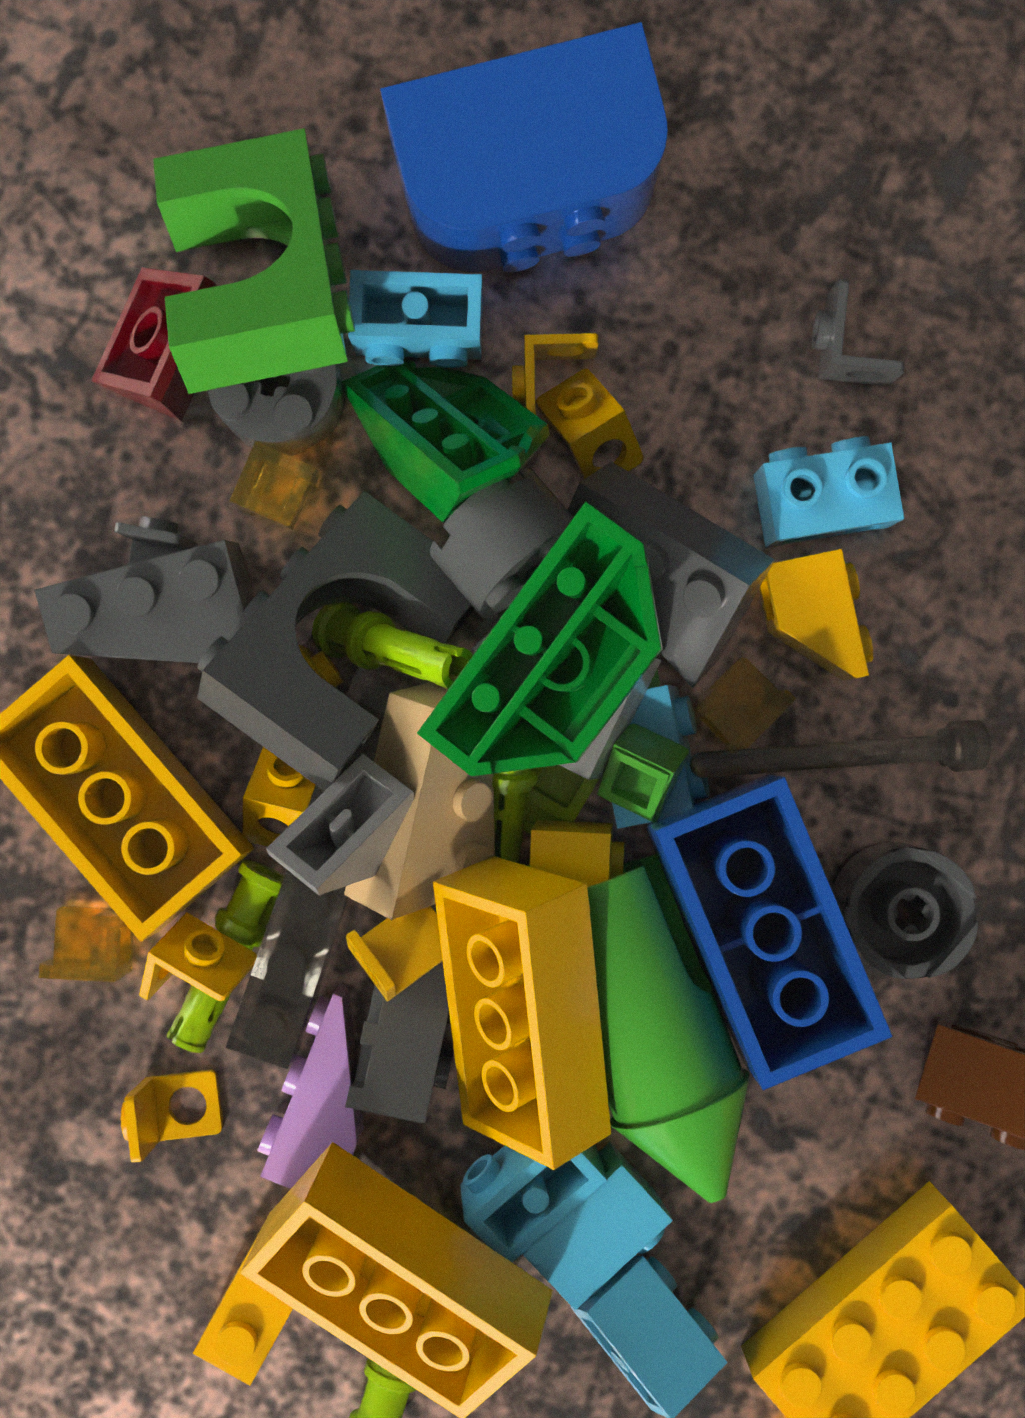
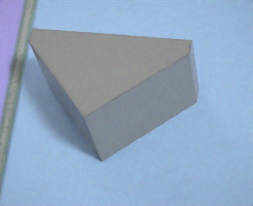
M362 754L266 848L268 855L318 895L374 877L414 800V793Z

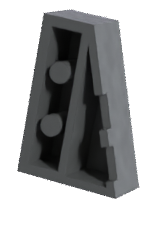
M611 461L579 482L567 510L574 517L586 501L645 545L663 646L660 653L693 689L721 658L775 559Z
M228 540L209 543L34 590L50 648L54 654L199 663L207 649L220 636L229 641L243 626L239 622L240 617L254 598L240 544Z
M431 905L433 910L436 912V905ZM443 961L388 1002L376 985H374L367 1022L364 1021L360 1039L362 1047L353 1085L349 1087L345 1107L425 1124L433 1087L446 1089L454 1052L453 1050L442 1048L446 1024H450Z

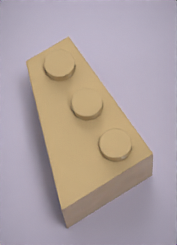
M433 682L389 692L374 762L411 789L414 793V800L376 875L346 886L344 893L345 896L390 920L434 905L433 881L495 856L493 774L471 777L417 734L418 730L448 691V689Z

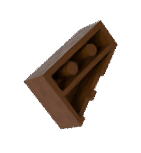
M939 1019L915 1099L927 1103L925 1112L936 1119L957 1126H963L966 1118L992 1127L989 1136L1011 1147L1025 1150V1048L1019 1047V1044Z

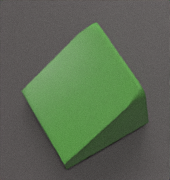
M630 724L613 745L597 795L655 823L659 820L684 767L689 750L638 724Z

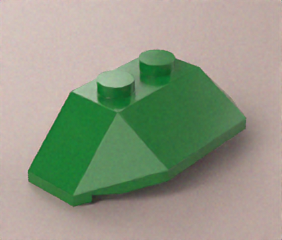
M404 359V363L401 365H377L342 381L344 391L386 470L443 523L477 491L503 479L511 483L518 475L519 470L528 463L550 436L546 422L483 376L442 367L416 368L415 361Z
M585 501L418 730L417 734L471 777L578 762L663 649L645 545Z

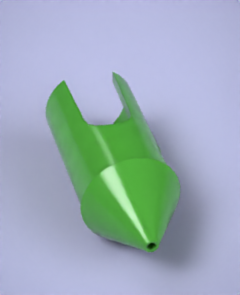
M652 854L624 862L623 874L588 887L608 1104L613 1115L610 1124L709 1203L724 1199L727 1195L750 1074L740 1064L713 989L696 956L657 854Z

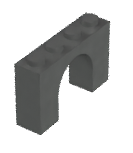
M365 491L348 509L338 505L329 514L319 530L318 536L321 539L310 551L300 547L291 556L281 571L280 579L283 580L271 595L264 590L260 591L251 600L240 617L239 622L243 626L229 641L223 636L217 638L204 653L197 667L202 672L197 697L200 701L323 791L350 767L366 747L379 719L321 678L308 665L296 639L295 627L309 613L325 605L358 603L384 613L410 632L448 644L475 610L430 556V547L433 540Z

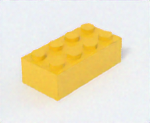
M74 655L66 656L0 713V779L140 942L161 931L255 849L91 658Z
M492 856L433 881L463 1125L555 1170L611 1135L587 883Z
M334 1142L326 1148L269 1213L240 1274L459 1418L467 1417L536 1357L553 1292L551 1288L525 1272L522 1268L473 1237L470 1233Z
M929 1181L742 1344L741 1348L753 1380L786 1418H910L1025 1317V1289L952 1204Z

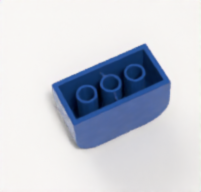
M642 22L380 88L390 140L414 232L426 252L436 261L449 268L464 272H481L502 267L505 272H517L533 267L540 261L539 257L564 251V255L568 257L584 255L598 249L601 246V241L617 237L631 229L642 218L651 202L666 146L668 128L666 113Z
M767 774L699 802L691 808L662 818L655 823L646 824L653 850L658 856L700 965L711 984L728 1031L743 1062L762 1090L771 1088L893 1037L785 777Z

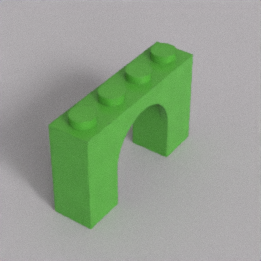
M305 128L154 158L157 204L176 252L245 238H265L287 245L286 250L276 262L253 277L231 284L165 297L169 349L188 393L192 394L348 362L343 334L355 332V326L347 291L336 292V285L346 284L347 278L339 243H328V239L339 237L331 197L321 198V195L332 193L324 154H311Z

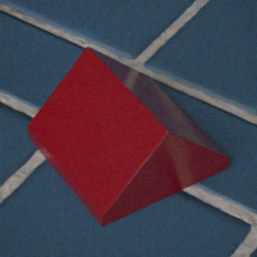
M142 267L91 381L182 422L194 393H188L169 349L165 297L216 287V283L204 275Z

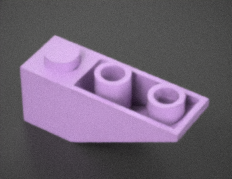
M342 983L335 990L331 999L320 995L306 1028V1032L316 1036L308 1058L296 1055L282 1088V1092L292 1095L284 1118L275 1114L272 1115L258 1148V1152L268 1155L260 1177L289 1189L296 1184L332 1142L353 1155L364 1128L362 1111L345 1107L349 1087L353 1085L356 1076L357 1057L349 986Z

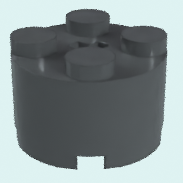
M338 364L281 375L285 376L289 385L287 388L277 387L273 396H270L266 387L269 383H276L280 376L207 390L212 408L246 445L260 453L271 456H294L305 452L306 449L326 439L335 430L341 419L345 405V391Z
M529 467L519 470L523 478L520 481L510 484L506 479H503L470 496L444 523L443 527L451 535L444 547L441 548L435 541H433L430 547V556L478 614L485 619L496 616L502 617L574 518L533 469Z
M887 841L878 843L853 856L841 869L834 883L832 892L860 959L890 977L916 979L931 978L945 974L965 958L977 937L979 921H976L975 899L977 897L974 886L966 873L955 862L937 852L906 843ZM902 898L906 900L905 906L911 912L904 921L897 918L899 913L895 909L897 903Z

